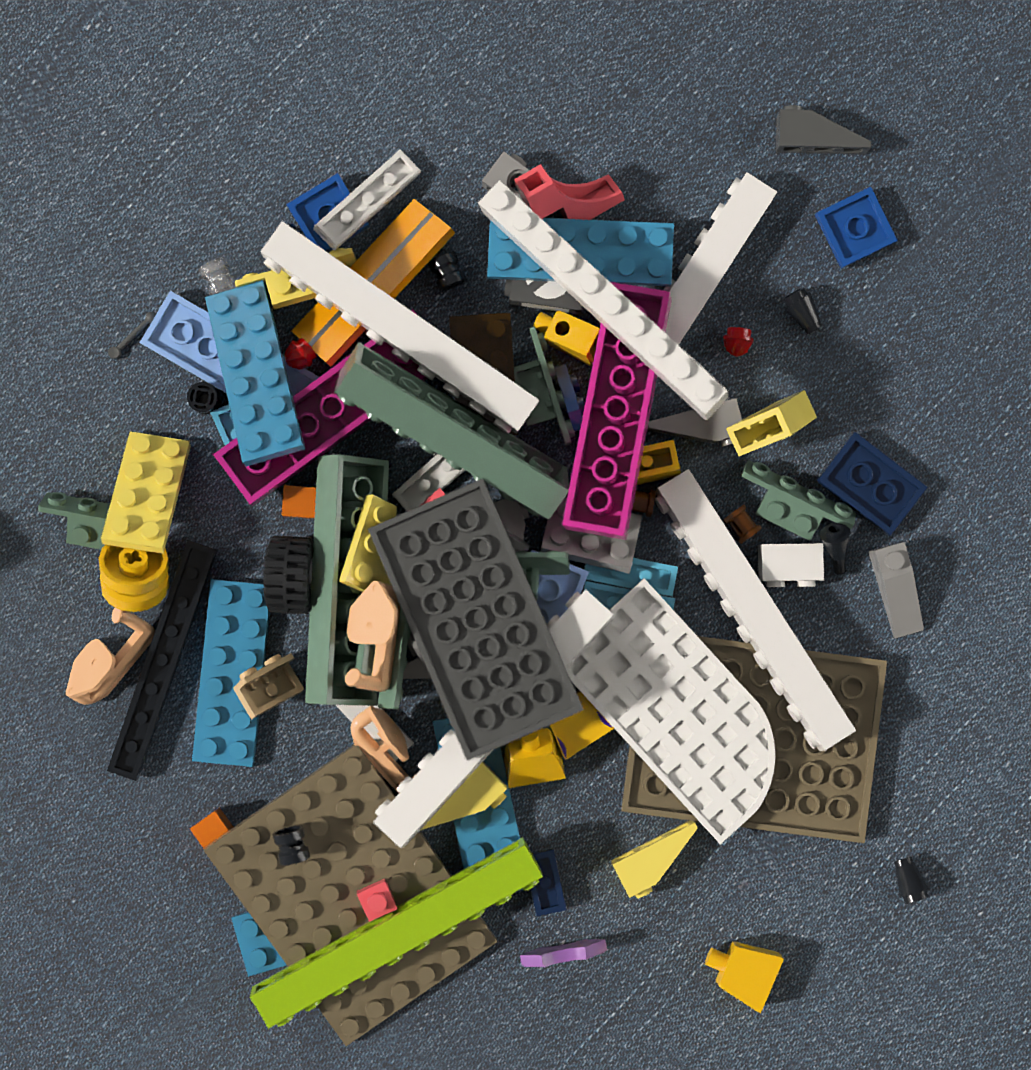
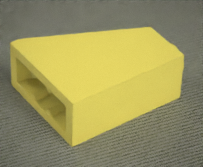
M805 390L767 406L727 427L726 430L738 456H741L793 435L816 419L817 416Z

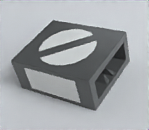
M506 279L504 296H510L509 305L555 312L560 310L568 314L581 315L582 305L558 282Z

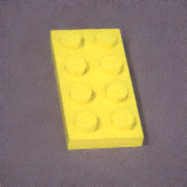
M130 431L101 536L102 544L164 554L191 447L190 441Z

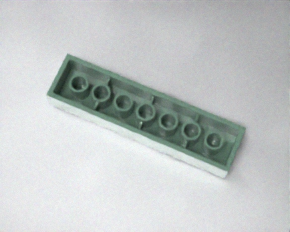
M357 344L339 372L335 393L338 394L342 402L352 407L355 405L366 411V415L372 420L379 423L382 421L393 427L394 432L406 439L409 437L419 442L420 447L430 454L437 453L446 458L447 463L457 470H462L463 468L473 474L472 476L476 481L483 479L486 486L490 484L495 487L507 500H517L522 503L531 514L538 517L542 515L550 519L568 494L569 480L567 467L511 433L504 432L491 421L363 344Z
M341 454L318 456L305 703L377 706L378 691L348 686L345 683L347 673L351 669L356 668L359 645L351 642L347 636L349 609L362 592L339 582V578L366 495H375L387 501L388 460Z

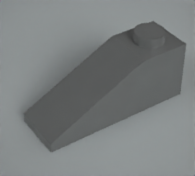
M786 106L784 109H780L776 117V153L866 155L871 149V141L812 110H803L802 106Z

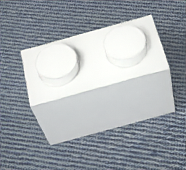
M823 543L758 545L759 580L767 581V587H785V581H797V587H815V580H824Z

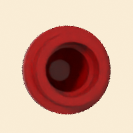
M741 327L727 328V335L723 336L726 350L735 357L748 353L754 340L751 338V330Z
M300 338L297 342L292 341L285 351L287 365L298 370L310 367L312 360L317 357L313 348L303 338Z

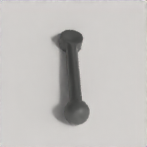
M148 312L146 319L117 347H111L108 350L109 357L113 359L120 358L121 351L153 321L156 313Z

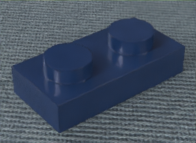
M566 364L554 367L573 430L581 429L585 403L582 396L576 398L575 393L580 392L576 375L569 376Z
M554 849L532 853L543 875L542 878L538 879L539 883L531 888L536 916L567 910Z

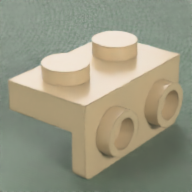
M292 653L284 657L277 654L264 662L265 667L259 670L252 667L239 675L241 680L233 687V690L251 720L305 690L289 664L294 659Z

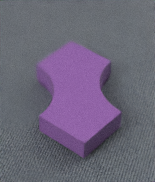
M583 939L564 945L540 947L521 954V964L524 967H547L567 961L586 960L604 953L607 950L605 939Z

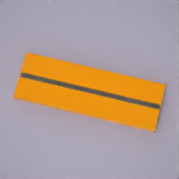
M413 199L350 269L395 299L455 232L449 225L417 200ZM318 302L291 332L299 339L303 338L306 340L315 353L332 367L366 328L360 324L353 327L340 317L343 312L334 306L329 310Z

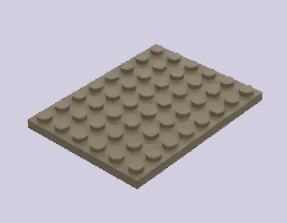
M698 636L760 704L773 733L775 766L771 785L761 806L740 827L865 843L887 661L805 650L856 729L855 732L825 751H819L817 747L813 749L803 735L806 729L800 721L795 722L789 714L787 706L790 704L783 694L779 696L770 683V680L773 678L767 668L762 670L753 656L756 651L751 643L746 644L740 641ZM629 745L621 812L699 822Z
M353 744L204 848L206 855L288 967L369 922L358 899V890L385 878L399 906L452 876L421 831L404 848H400L373 822L378 817L375 812L387 799L392 802L396 796L358 745L355 746ZM301 825L305 833L303 842L309 849L310 858L297 864L282 866L278 859L279 846L274 843L273 833L286 827ZM480 916L472 921H469L467 918L458 923V927L453 932L445 936L439 934L431 938L430 943L426 947L418 951L411 949L402 954L403 958L391 966L384 964L375 969V974L364 981L357 979L348 984L349 987L343 993L337 996L330 994L321 999V1003L317 1006L345 1046H348L497 943V938L483 918Z

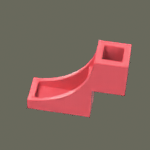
M540 164L514 179L522 201L541 219L559 210L564 219L591 220L625 200L622 191L609 174L587 183L566 184L551 178Z

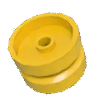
M105 545L101 549L99 556L100 584L102 595L110 605L122 611L139 612L158 605L164 599L169 587L166 548L164 554Z

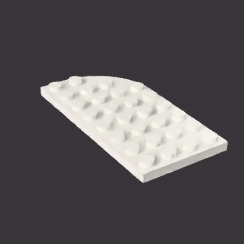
M643 578L609 609L614 614V619L567 669V673L573 684L718 843L722 844L757 811L767 795L775 766V745L771 726L760 704Z

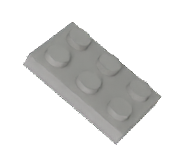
M565 497L551 518L547 520L540 552H567L569 560L629 574L642 515L631 513L626 540L567 530L562 526L567 502Z

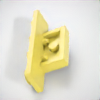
M337 248L329 253L347 267H351L356 262L352 248ZM272 270L260 274L249 273L244 275L242 279L235 281L237 288L263 280L269 292L274 310L310 300L317 296L308 288L305 292L298 289L289 282L291 276L282 270L279 274Z

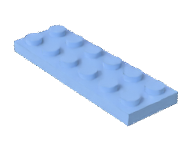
M170 291L140 343L226 393L208 312ZM283 356L292 396L319 378V376L305 368L298 370L288 366Z

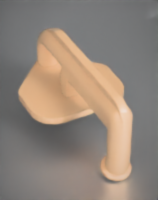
M373 581L349 609L347 636L349 640L357 644L376 645L372 676L361 674L359 669H351L345 677V683L348 686L378 692L386 691L390 686L400 607L393 587L387 583Z
M114 608L112 621L114 623L121 622L135 630V632L115 656L101 640L94 639L90 641L73 662L66 696L83 705L93 704L108 696L151 644L155 634V629L152 625L132 612Z
M369 706L352 721L351 734L355 746L358 745L373 766L396 790L409 775L387 750L391 749L401 761H407L409 754L406 740L399 727L385 711ZM372 721L379 731L377 734L382 739L378 743L364 729Z

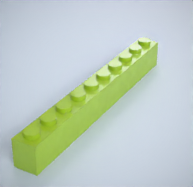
M522 837L398 906L397 910L366 923L252 986L250 998L268 1029L276 1024L278 1027L290 1022L294 1018V1014L303 1009L310 1011L321 1003V999L330 994L337 996L343 993L349 987L348 984L355 980L364 981L375 974V969L384 964L391 966L403 958L402 954L411 949L418 951L426 947L430 943L431 938L439 934L445 936L453 932L458 927L457 924L467 918L469 921L475 920L484 914V909L493 904L496 906L504 904L512 898L511 894L520 889L525 891L533 888L539 883L538 879L543 877L541 868Z

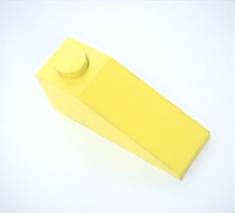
M483 761L421 830L485 811L489 806L495 809L507 797L504 794L507 790V785Z
M689 820L611 860L629 898L634 895L636 898H641L653 891L652 886L659 882L698 829L694 821Z

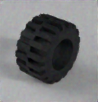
M273 536L271 538L264 563V598L270 613L308 614L310 612L313 539L311 537Z

